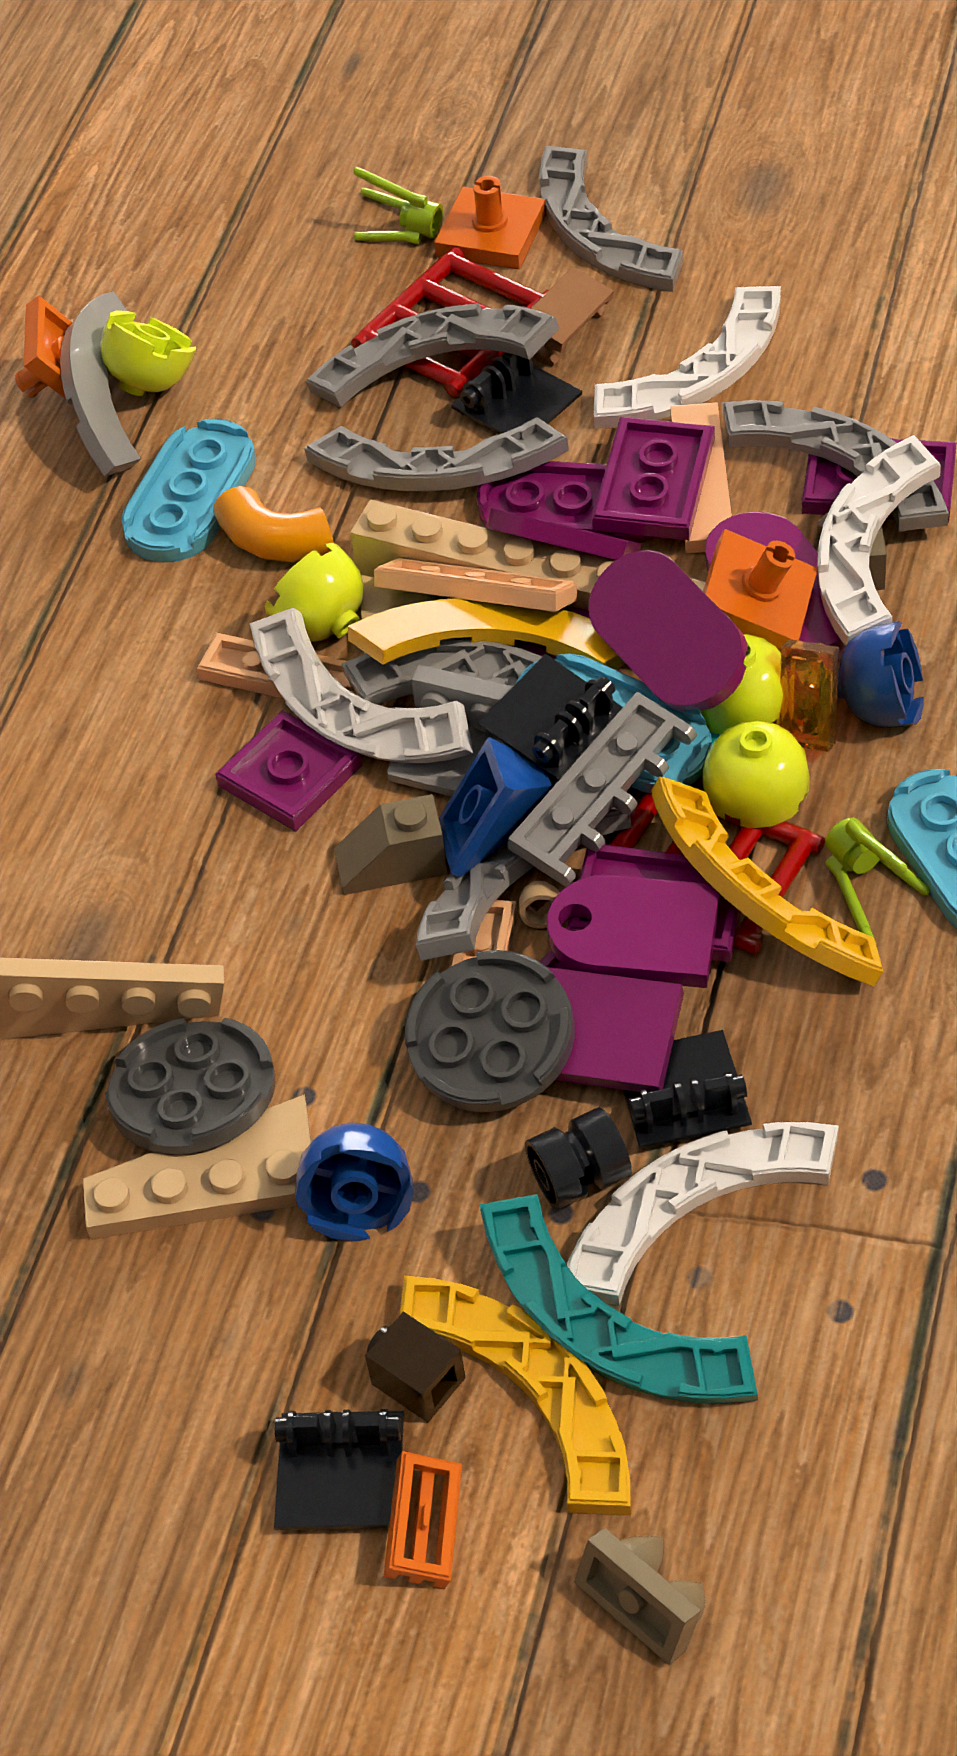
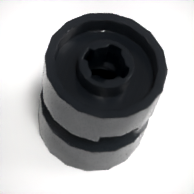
M600 1107L571 1119L568 1124V1131L562 1132L554 1127L526 1140L524 1143L533 1175L547 1201L556 1210L585 1198L588 1195L589 1186L592 1184L602 1190L630 1177L632 1174V1165L624 1141L611 1117Z

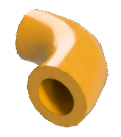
M244 486L233 487L224 491L214 503V515L220 527L237 547L262 559L290 563L298 562L313 550H316L321 556L329 553L330 550L326 544L334 543L328 521L321 507L291 514L273 512L262 504L256 491Z

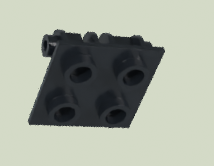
M505 352L502 358L495 357L490 362V365L482 368L481 373L477 377L463 385V392L451 404V408L492 431L502 434L536 417L549 424L583 393L581 389L533 365L532 358L529 360Z
M544 654L478 722V725L552 778L559 781L623 707L613 700L612 694L616 689L609 679L601 676L597 680L591 679L586 682L556 660Z
M723 1030L674 1040L662 1090L648 1093L645 1089L639 1090V1092L623 1090L639 1149L752 1125L745 1102V1097H747L746 1083L743 1075H737Z
M388 1409L371 1412H351V1410L333 1412L332 1410H325V1412L296 1413V1411H288V1413H282L281 1417H276L275 1440L280 1442L274 1529L389 1528L396 1462L403 1451L404 1411H388Z

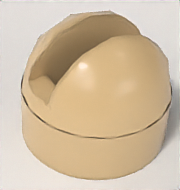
M534 881L525 886L519 898L521 920L532 928H547L548 911L553 900L559 894V890L546 881Z

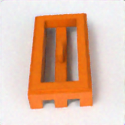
M405 1451L401 1452L396 1462L383 1577L396 1579L398 1575L408 1576V1582L421 1584L423 1580L433 1582L432 1587L445 1589L450 1583L462 1472L461 1463ZM414 1469L419 1470L420 1475L411 1558L407 1559L404 1558ZM438 1474L443 1475L444 1479L435 1564H431L425 1561L434 1476Z

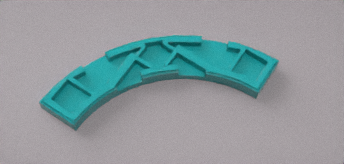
M538 1194L479 1204L489 1245L497 1266L513 1296L524 1311L553 1340L583 1361L589 1369L632 1390L665 1399L691 1403L718 1404L758 1400L747 1335L726 1338H700L669 1332L665 1334L637 1324L631 1318L607 1305L591 1291H588L574 1276L550 1237Z

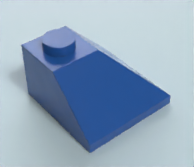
M490 737L485 741L439 816L450 872L459 877L463 876L508 842V838L551 790V783L547 773L511 747Z

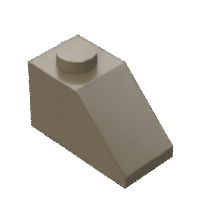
M433 794L380 804L334 848L343 895L448 874L443 835Z

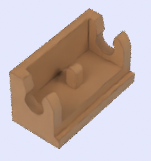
M572 266L531 308L554 316L560 329L545 344L550 349L561 353L566 348L568 341L592 317L600 318L606 312L602 306L612 300L614 290ZM544 346L533 356V358L549 366H554L560 360L554 353L547 351Z

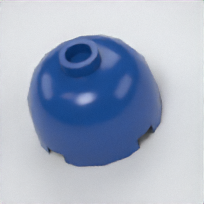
M900 621L879 624L860 632L848 642L841 656L840 668L835 669L833 672V686L838 699H845L848 708L859 720L880 728L916 725L921 719L924 707V697H918L913 700L914 682L923 681L918 650L909 629L900 630L902 625Z
M354 1122L332 1126L312 1140L301 1155L295 1183V1199L298 1208L301 1207L307 1214V1223L315 1231L328 1237L348 1241L370 1239V1236L365 1231L368 1229L382 1228L387 1225L388 1232L397 1227L410 1211L414 1193L413 1178L404 1149L387 1132L370 1124Z

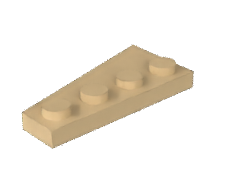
M0 958V1040L169 1022L180 1018L187 1020L219 1016L224 988V966Z
M305 1094L267 1108L257 1122L247 1131L218 1147L188 1154L151 1152L83 1178L86 1229L90 1239L298 1206L295 1199L298 1166L301 1155L312 1142Z

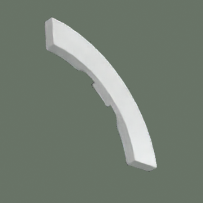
M781 286L735 287L732 308L722 326L720 336L713 344L705 345L697 353L679 363L680 369L667 375L652 374L629 381L595 384L594 429L617 428L620 417L649 420L667 418L671 416L670 406L701 404L730 387L758 361L767 348L775 332L780 315Z
M914 435L891 446L867 463L865 471L852 484L848 483L843 487L833 502L823 524L818 548L819 590L825 612L835 632L845 646L864 629L892 622V615L882 603L869 570L872 545L880 527L896 506L923 485L940 477L941 464Z
M290 608L250 623L254 645L268 678L274 682L279 693L286 700L287 706L305 724L325 738L359 754L397 763H431L474 754L465 708L460 702L453 701L424 708L395 707V709L371 703L346 689L326 669L311 644L303 616L297 609Z
M811 1122L763 1124V1129L747 1130L729 1135L727 1130L717 1132L689 1142L661 1156L638 1171L612 1194L610 1203L599 1213L593 1223L589 1222L582 1232L569 1257L568 1268L588 1291H591L606 1304L619 1306L631 1274L646 1250L661 1233L696 1207L716 1197L757 1185L782 1182L828 1185L838 1140L839 1126Z

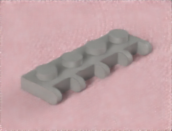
M636 692L508 838V849L560 884L569 886L576 878V874L565 864L567 859L580 844L591 851L598 852L605 844L603 836L594 830L598 823L612 807H615L624 814H631L637 807V802L626 792L644 770L656 777H662L669 769V766L658 755L673 737L683 744H691L697 737V732L682 719L639 692Z

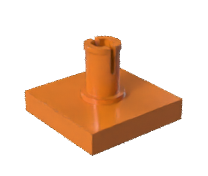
M483 176L478 178L473 188L462 187L434 242L435 255L442 257L453 247H457L463 252L464 258L472 262L520 270L546 216V199L501 193V183L496 177Z
M39 295L26 304L25 368L15 374V381L23 393L27 390V396L35 397L41 390L49 386L65 398L61 379L60 355L65 331L72 324V321Z
M724 529L717 541L703 592L732 620L743 634L764 638L777 649L791 654L799 642L818 568L796 559L794 550L785 542L771 541L768 546H765Z

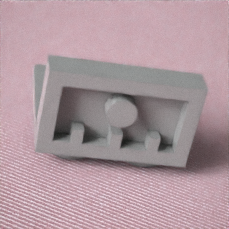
M419 664L411 679L415 708L438 706L453 701L463 704L474 754L431 763L391 762L387 770L388 780L452 797L487 738L490 737L503 743L480 727L478 722L513 686Z

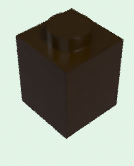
M404 1311L390 1327L384 1326L379 1329L367 1347L365 1358L371 1384L427 1423L466 1379L461 1349Z

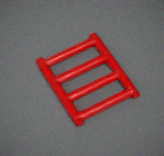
M453 247L360 330L359 334L352 339L351 344L354 348H357L361 344L377 337L378 333L376 330L401 319L420 314L411 309L424 297L444 307L480 304L481 309H492L440 285L439 283L451 272L520 303L529 309L548 292V289L543 293L537 292L465 259L463 252L459 248ZM485 349L459 350L457 352L471 358L459 371L429 357L403 366L444 385L446 392L451 397L456 398L463 392L462 387L467 381H472L481 373L483 367L490 365V362L495 357H501L505 352Z
M652 793L644 794L637 807L631 813L632 828L620 830L610 844L611 846L635 847L658 813ZM725 814L724 821L740 826V819L732 818ZM787 821L772 827L747 828L740 826L741 829L729 848L739 860L748 858L762 835L789 845L788 850L770 876L771 879L781 886L782 889L778 895L783 898L810 853L818 855L824 848L825 837ZM674 841L666 850V853L684 855ZM745 916L740 926H738L734 948L756 955L760 951L763 937L760 936L763 928Z

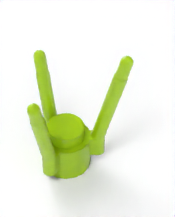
M359 167L353 169L355 176L402 198L399 199L368 188H362L360 191L364 197L400 209L399 224L406 227L405 231L356 232L354 234L356 241H406L419 245L422 236L432 239L437 236L443 220L444 211L442 204L428 201L427 196L408 191Z
M854 817L846 818L833 826L828 832L825 846L832 856L826 860L825 865L836 877L859 932L874 937L848 877V871L863 874L870 871L880 861L921 895L927 896L930 893L929 886L910 871L907 865L894 853L878 842L859 819Z

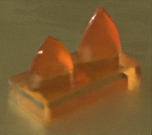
M789 639L781 646L780 684L783 698L780 708L779 726L789 731L802 748L829 752L836 745L839 647L825 645L821 642L810 643Z

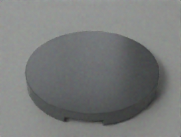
M502 950L476 952V957L459 962L441 974L436 971L423 984L413 999L405 1023V1045L411 1064L423 1085L441 1101L459 1109L475 1112L506 1110L521 1105L539 1095L553 1083L565 1067L575 1038V1020L572 1006L565 990L554 977L553 972L529 956Z
M180 1018L146 1031L122 1050L115 1059L117 1066L112 1073L105 1095L115 1126L129 1141L154 1152L188 1154L209 1150L225 1144L255 1124L272 1100L276 1075L268 1046L258 1033L245 1024L228 1018H224L222 1022L203 1021L186 1023L185 1018Z

